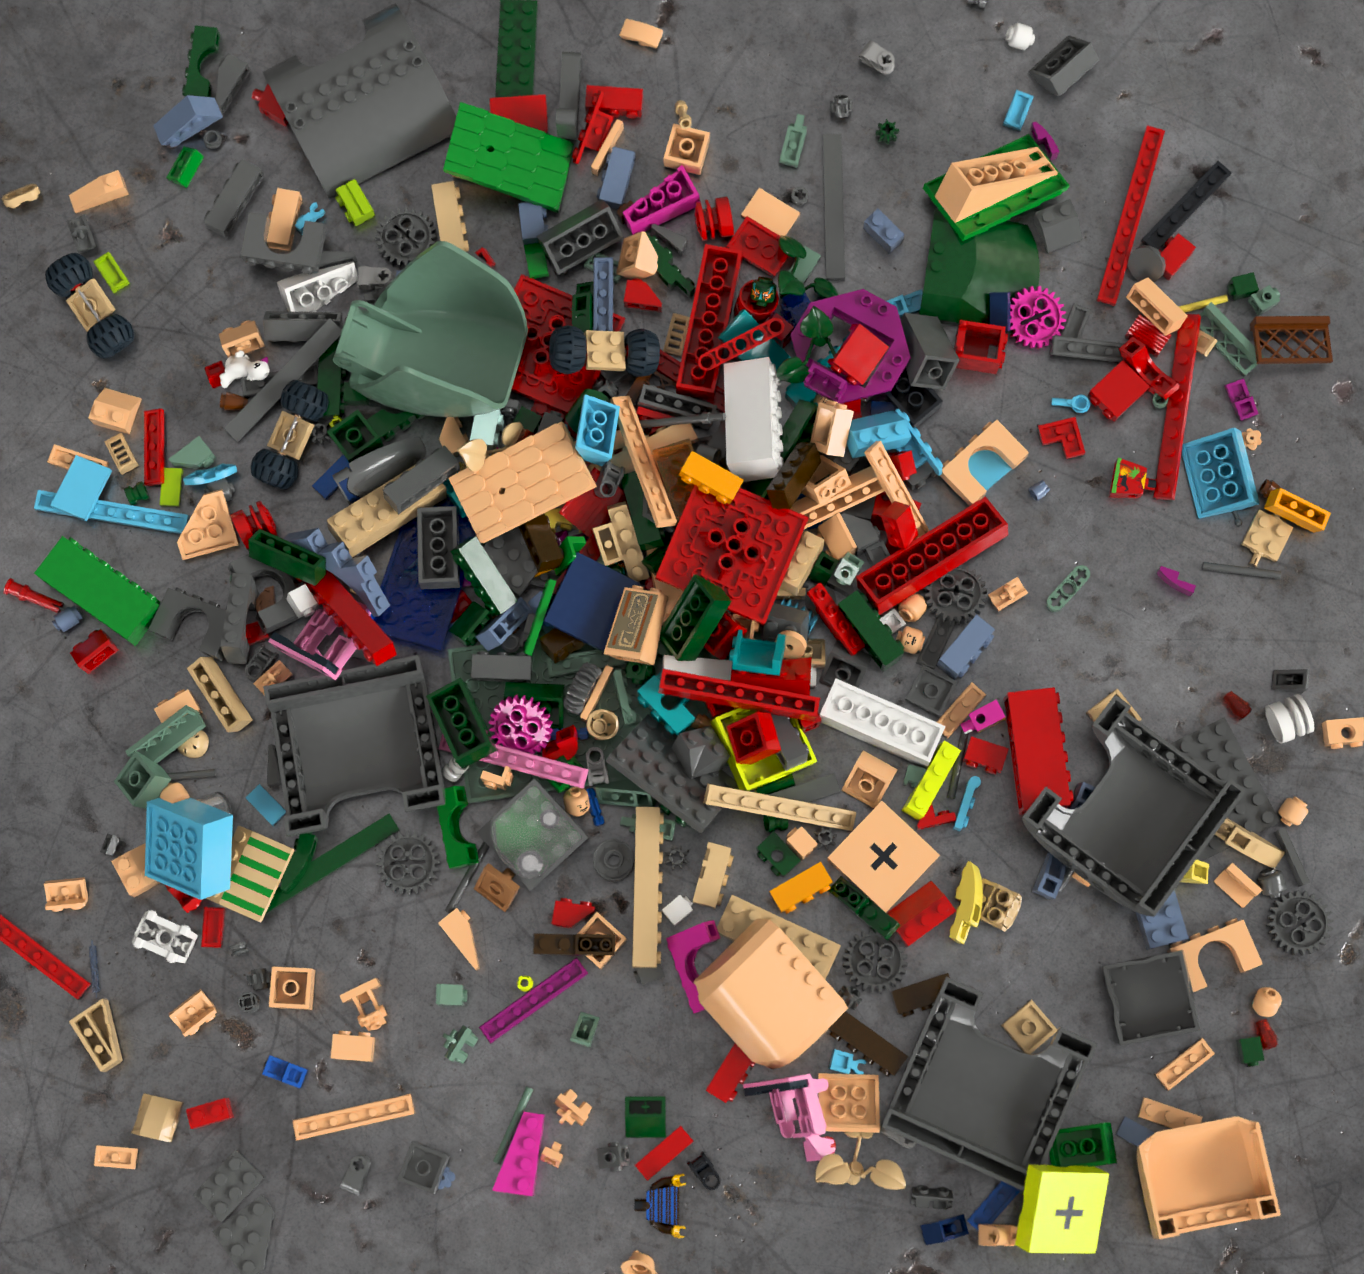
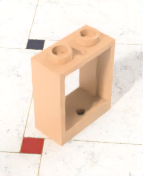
M829 399L826 402H819L810 443H815L817 450L824 454L844 457L854 411L847 409L845 404Z
M820 455V465L801 492L820 505L851 485L846 469L823 455ZM830 474L829 477H827V478L824 479L823 481L819 482L818 484L814 485L816 482H818L819 480H821L822 478H824L825 476H827V475Z

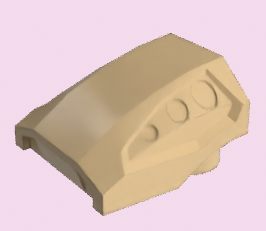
M983 878V903L980 921L1005 932L1012 926L1021 908L1022 896Z
M144 1093L131 1133L172 1142L183 1102Z

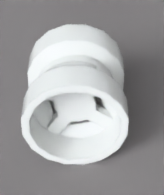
M452 757L449 763L443 767L442 773L449 781L456 782L468 770L469 766L462 769L456 763L454 757Z

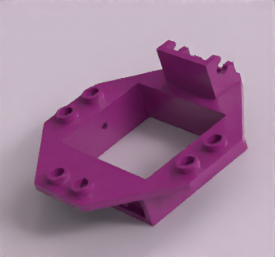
M865 289L811 302L791 333L796 357L800 358L802 362L806 358L812 338L802 334L800 324L813 306L824 312L830 320L835 316L851 326L852 324H861L882 342L890 346L865 388L860 385L853 386L849 384L844 376L837 374L809 358L806 364L809 367V374L805 381H803L804 386L829 400L841 404L861 398L867 400L869 396L891 391L911 359L897 307Z

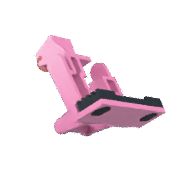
M358 602V603L360 604V606H361V607L368 613V615L374 620V618H373L371 612L369 611V609L367 608V606L364 605V604H362V603H360V602ZM318 609L313 614L294 642L276 632L273 633L268 641L284 654L334 680L338 678L342 670H345L343 666L357 649L352 638L348 639L339 635L324 657L321 655L317 646L326 635L330 636L337 627L333 616H328L323 609Z
M810 1074L743 1084L745 1096L769 1093L776 1124H779L782 1136L784 1138L805 1137L806 1141L803 1143L807 1162L818 1161L825 1155L835 1153L836 1143L834 1139L830 1136L820 1137L821 1134H825L826 1124L817 1093L828 1089L829 1084L826 1079H813ZM793 1098H796V1103L798 1105L800 1116L798 1117L792 1100ZM794 1120H799L801 1133L795 1134Z

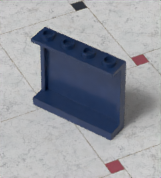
M576 552V558L568 566L542 625L546 627L552 626L602 651V655H605L604 650L624 588H632V585L639 586L640 583Z

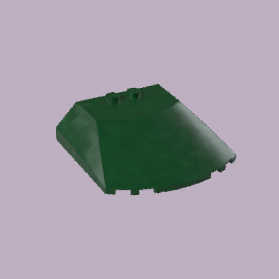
M934 209L919 315L938 317L941 324L958 326L960 320L990 324L991 292H1010V298H1016L1015 293H1021V289L1026 288L1028 291V288L1033 286L1035 290L1039 284L1040 261L1036 241L1029 226L1005 221L989 228L988 231L962 241L939 209ZM1021 307L1020 314L1025 317L1026 310ZM1013 330L1005 331V333L1012 334Z

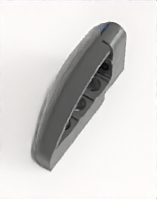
M420 437L405 439L379 448L350 462L349 469L346 467L332 476L346 501L351 505L424 459L427 450Z

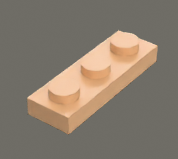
M1145 1097L1142 1100L1138 1113L1139 1118L1172 1129L1200 1124L1202 1121L1201 1116Z

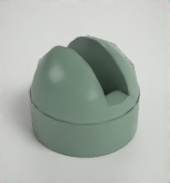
M1155 393L1152 403L1156 408L1161 409L1167 405L1168 398L1165 400Z

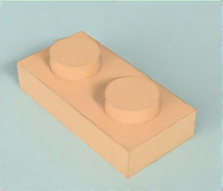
M96 1145L94 1166L136 1169L138 1149Z

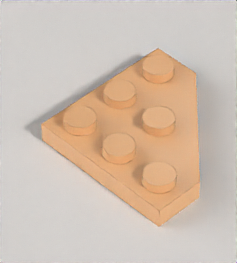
M223 489L205 493L200 499L177 540L182 560L239 545Z

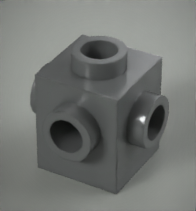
M607 378L603 382L599 380L592 386L593 390L603 393L610 401L612 397L619 396L618 386Z
M620 1142L607 1143L608 1147L597 1148L599 1169L610 1168L611 1172L623 1170L622 1166L630 1165L628 1145L620 1146Z

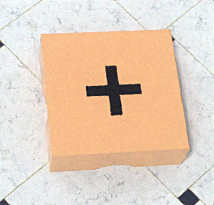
M881 801L830 854L827 861L847 880L854 883L874 904L887 912L940 855L891 808Z

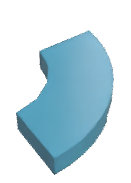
M222 463L210 469L196 470L184 477L183 480L185 485L205 484L228 477L238 470L236 465Z

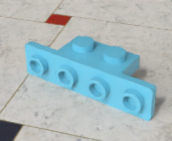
M899 408L896 409L895 412L905 419L912 437L905 447L896 448L895 450L897 452L912 450L916 469L928 462L935 473L940 476L942 474V462L938 457L934 458L931 454V447L927 442L921 440L920 432L916 427L911 426L908 415L904 411L901 412Z

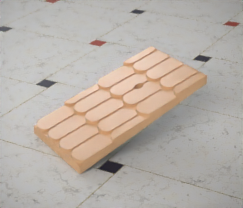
M563 422L553 424L502 452H497L486 458L482 468L478 471H471L466 468L448 478L480 543H485L597 487L584 460L575 449V443Z

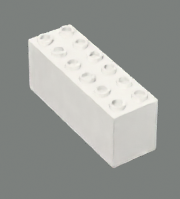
M769 357L724 364L726 464L730 472L743 479V482L774 478L784 464L783 458L780 456V452H783V443L780 440L783 430L781 423L779 424V419L782 418V411L778 405V402H781V393L778 390L781 380L777 378L776 366L771 363Z
M835 679L820 713L821 723L923 768H927L945 729V726L839 679Z

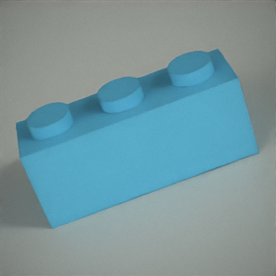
M586 394L583 397L575 449L584 461L603 466L612 459L620 406Z
M892 410L853 419L851 421L847 446L853 459L865 456L864 452L875 441H881L887 451L905 447L912 436L905 419Z

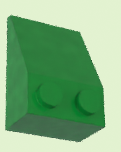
M1111 1123L1059 1129L1049 1152L1051 1165L1056 1167H1092L1117 1164Z

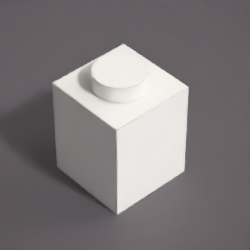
M306 584L288 593L286 600L298 619L303 616L309 617L315 612L317 602Z
M679 895L663 908L662 912L676 926L693 912L691 908L693 904L686 896L683 898Z

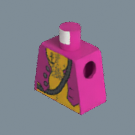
M996 699L969 713L970 719L960 725L965 734L975 729L979 734L1006 721V717ZM984 717L985 722L980 724L977 722V719Z

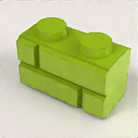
M355 179L336 189L338 196L335 199L340 207H345L346 212L344 214L349 223L353 221L355 226H359L375 217L371 205Z

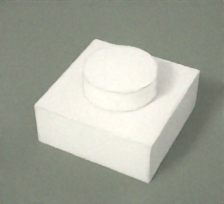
M895 608L879 619L883 625L887 624L893 632L891 635L906 625Z

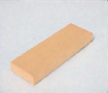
M617 119L614 122L591 165L592 174L599 176L606 163L608 152H612V148L624 129L623 121Z
M55 444L47 461L49 464L69 470L75 456L78 455L105 467L109 465L107 461Z
M605 666L580 715L582 721L587 722L588 717L594 711L614 672L612 667Z
M973 682L970 683L937 721V723L945 726L942 735L947 739L986 696Z
M1200 1038L1157 1072L1155 1076L1165 1089L1169 1091L1215 1053L1205 1040Z

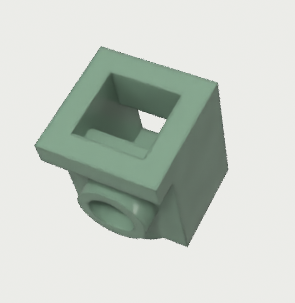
M1268 285L1257 293L1252 294L1248 302L1256 314L1260 316L1279 303L1280 293L1277 288H1272Z
M847 552L833 576L837 577L836 581L838 583L851 585L863 566L864 561Z
M909 764L902 785L907 786L910 783L911 787L916 788L927 769Z

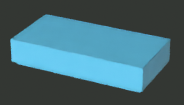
M1016 90L1003 126L1021 131L1034 96Z
M260 784L245 797L272 826L286 814V810Z

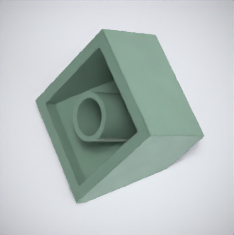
M135 751L114 780V783L133 806L147 809V802L157 799L161 795L162 790L171 781V778L161 766Z

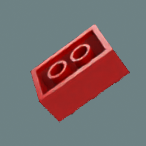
M930 881L888 911L887 914L900 924V927L895 932L904 945L908 947L954 914L956 909L943 892Z

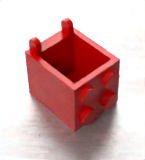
M960 320L954 344V350L959 358L956 368L997 374L998 368L1002 369L1006 352H1002V350H1005L1008 340V334L1005 333L1006 327ZM989 346H996L995 359L987 358Z

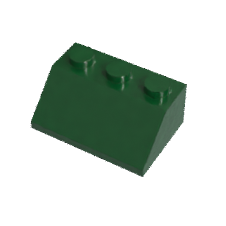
M506 682L504 690L505 702L508 696L512 700L515 695H518L519 700H521L523 695L526 696V701L533 698L534 704L540 702V709L546 707L544 714H550V717L547 719L553 722L550 728L558 730L563 728L565 684ZM515 711L517 715L522 716L519 711ZM531 723L533 727L538 728L535 723Z

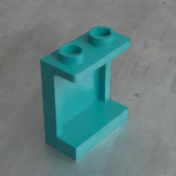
M738 630L737 637H733L732 648L734 650H730L729 661L733 662L732 670L780 676L786 635L778 634L776 642L743 638V630Z

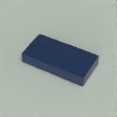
M991 292L990 324L1006 327L1005 331H1010V292Z

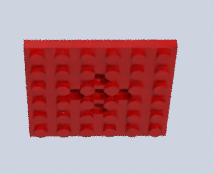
M521 274L514 291L525 313L528 329L527 336L535 333L537 336L535 338H526L511 391L567 414L583 390H593L592 386L596 383L601 370H586V360L583 368L572 374L560 373L552 368L549 359V346L545 342L550 341L551 334L555 330L553 326L557 324L572 326V295ZM613 313V331L620 332L625 323V318ZM541 357L546 358L544 362L537 361Z
M694 485L655 579L684 591L693 575H698L723 589L732 601L727 610L765 625L809 517L791 509H773L770 500L742 488H739L731 504H723L716 500V496L711 493L705 494L698 489V486ZM742 524L746 531L739 532L736 529V525ZM717 534L720 537V541L713 542L710 535ZM729 542H735L738 545V549H730ZM747 550L755 551L756 557L750 558L747 555ZM728 560L731 567L724 568L721 561Z

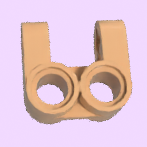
M978 1224V1245L1014 1246L1018 1226Z

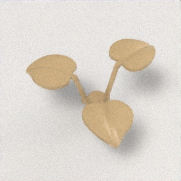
M512 422L504 428L502 442L505 447L487 450V445L482 439H473L462 445L457 451L462 456L469 470L478 471L482 468L484 460L490 457L489 454L502 452L525 439L523 425L520 422Z
M844 1132L848 1137H858L853 1161L848 1165L847 1162L843 1163V1159L837 1154L825 1155L818 1163L815 1174L816 1182L837 1185L847 1182L848 1184L856 1185L861 1177L865 1178L871 1172L870 1179L880 1187L887 1189H905L906 1187L902 1170L895 1162L880 1160L877 1162L876 1168L870 1167L866 1171H864L862 1164L857 1162L861 1137L870 1139L874 1132Z

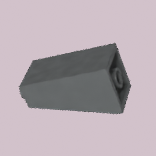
M904 313L900 321L911 356L906 365L910 385L945 390L959 362V358L939 318Z

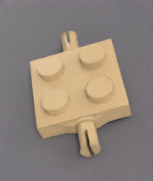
M1260 509L1256 512L1241 545L1249 548L1254 553L1249 562L1250 565L1257 567L1261 557L1268 558L1273 562L1278 561L1293 530L1292 526L1280 519L1281 516L1274 513L1270 515Z

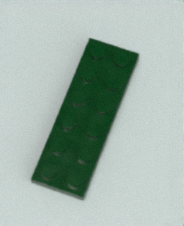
M500 0L495 98L533 95L537 0Z

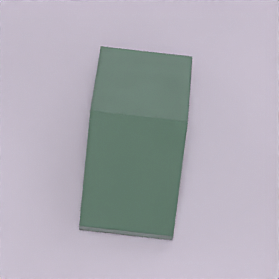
M580 1012L570 1041L591 1048L600 1017Z

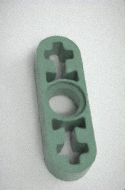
M1084 565L1075 567L1046 600V606L1050 611H1060L1090 578L1088 567ZM1083 570L1085 572V579L1081 577L1076 584L1073 581L1078 575L1076 571L1081 572ZM1071 584L1074 588L1073 592L1070 594L1065 593L1063 585ZM1061 594L1063 597L1058 603L1060 606L1055 605L1053 607L1051 599L1056 600Z

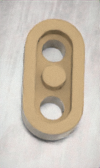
M29 184L5 194L2 197V201L5 207L16 208L22 202L37 199L40 190L37 184Z

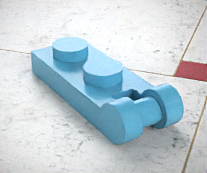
M977 776L971 777L967 783L953 826L954 830L961 831L962 827H967L969 816L966 815L968 809L973 808L976 799L972 796L974 790L981 784V780Z

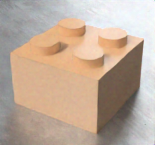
M673 123L664 155V166L677 169L683 165L686 172L700 175L710 142V132L694 128L683 129L680 125Z
M598 912L578 932V934L615 935V954L627 941V938ZM614 955L586 957L601 970Z
M272 967L269 1007L312 1010L315 970L311 968Z

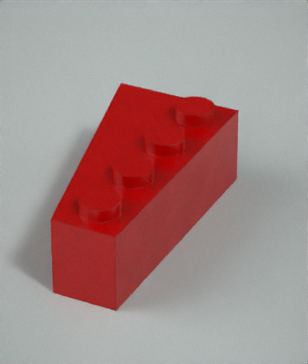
M812 657L783 660L780 676L731 670V681L810 696Z

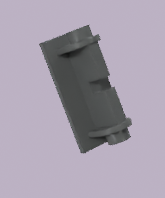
M922 1185L912 1187L911 1204L915 1205V1207L929 1208L930 1201H934L933 1208L948 1210V1208H952L953 1192L944 1187L937 1189Z

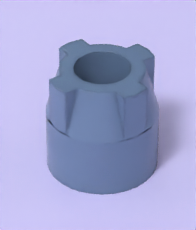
M1041 480L1028 490L1031 496L1038 501L1050 491V488L1046 485L1045 481Z

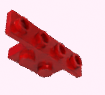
M598 91L597 94L594 93L591 104H593L592 110L587 112L584 120L586 122L585 129H581L578 140H580L578 148H574L571 156L576 164H579L585 147L599 152L614 116L598 111L604 96L602 91Z
M818 583L810 589L807 595L817 607L815 608L816 612L836 640L842 642L849 654L853 656L865 647L864 642L822 583Z

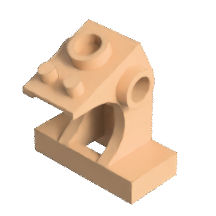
M377 978L339 995L343 1003L354 1001L360 1013L357 1016L358 1022L361 1027L365 1026L368 1031L379 1029L383 1024L387 1023L385 1020L387 1012L383 1005L379 1006L373 993L374 989L381 987ZM371 1000L376 1011L366 1015L362 1004Z

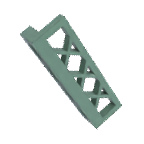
M1212 302L1209 303L1199 315L1201 318L1206 316L1211 321L1210 327H1204L1200 324L1199 331L1201 330L1212 337L1213 331H1221L1224 334V341L1217 340L1215 347L1245 377L1258 365L1255 346ZM1227 344L1234 345L1237 348V354H1229L1226 351ZM1240 358L1248 359L1252 365L1245 370L1240 365Z
M185 705L125 752L127 756L132 757L134 752L138 751L157 764L205 728L206 725L197 710Z

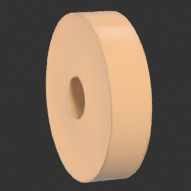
M790 630L779 633L786 635L783 658H801L807 647L804 637Z

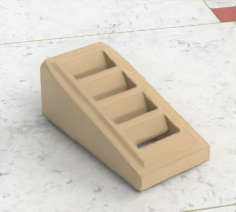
M673 313L663 349L664 352L679 357L682 356L690 317ZM678 322V323H682V324H686V325L683 326V325H679V324H675V323ZM674 329H677V330H681V331H684V332H683V334H682V333L674 332L673 330H674ZM671 337L680 338V339H682V340H681V341L673 340V339H671ZM669 344L677 345L680 347L679 349L669 347Z
M122 433L104 441L122 475L139 466ZM119 439L121 440V443L113 447L111 446L112 443L118 441ZM124 446V449L116 453L114 452V450ZM127 452V455L119 459L117 458V456ZM130 458V461L121 465L120 462Z

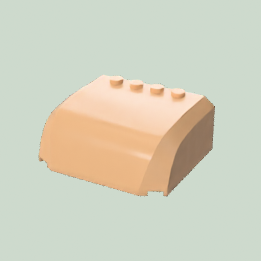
M756 919L694 980L699 995V1002L752 1062L770 1069L783 1067L798 1058L848 1009L844 1000L776 924L768 919Z
M1236 1116L1155 1132L1138 1146V1171L1153 1239H1163L1178 1236L1180 1233L1281 1215L1258 1122Z

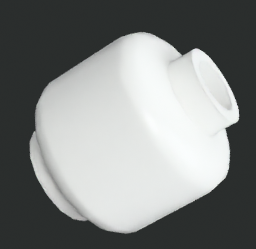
M1015 23L1013 26H1009L1006 40L1009 46L1025 50L1029 45L1033 44L1035 35L1030 26Z

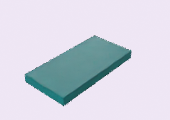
M742 309L719 335L718 339L725 343L759 324L745 309ZM756 330L753 332L754 340H762L763 334L761 331ZM773 338L736 356L740 361L769 357L771 363L776 366V373L780 364L790 358ZM738 339L735 343L736 348L739 350H743L746 347V343L742 339Z

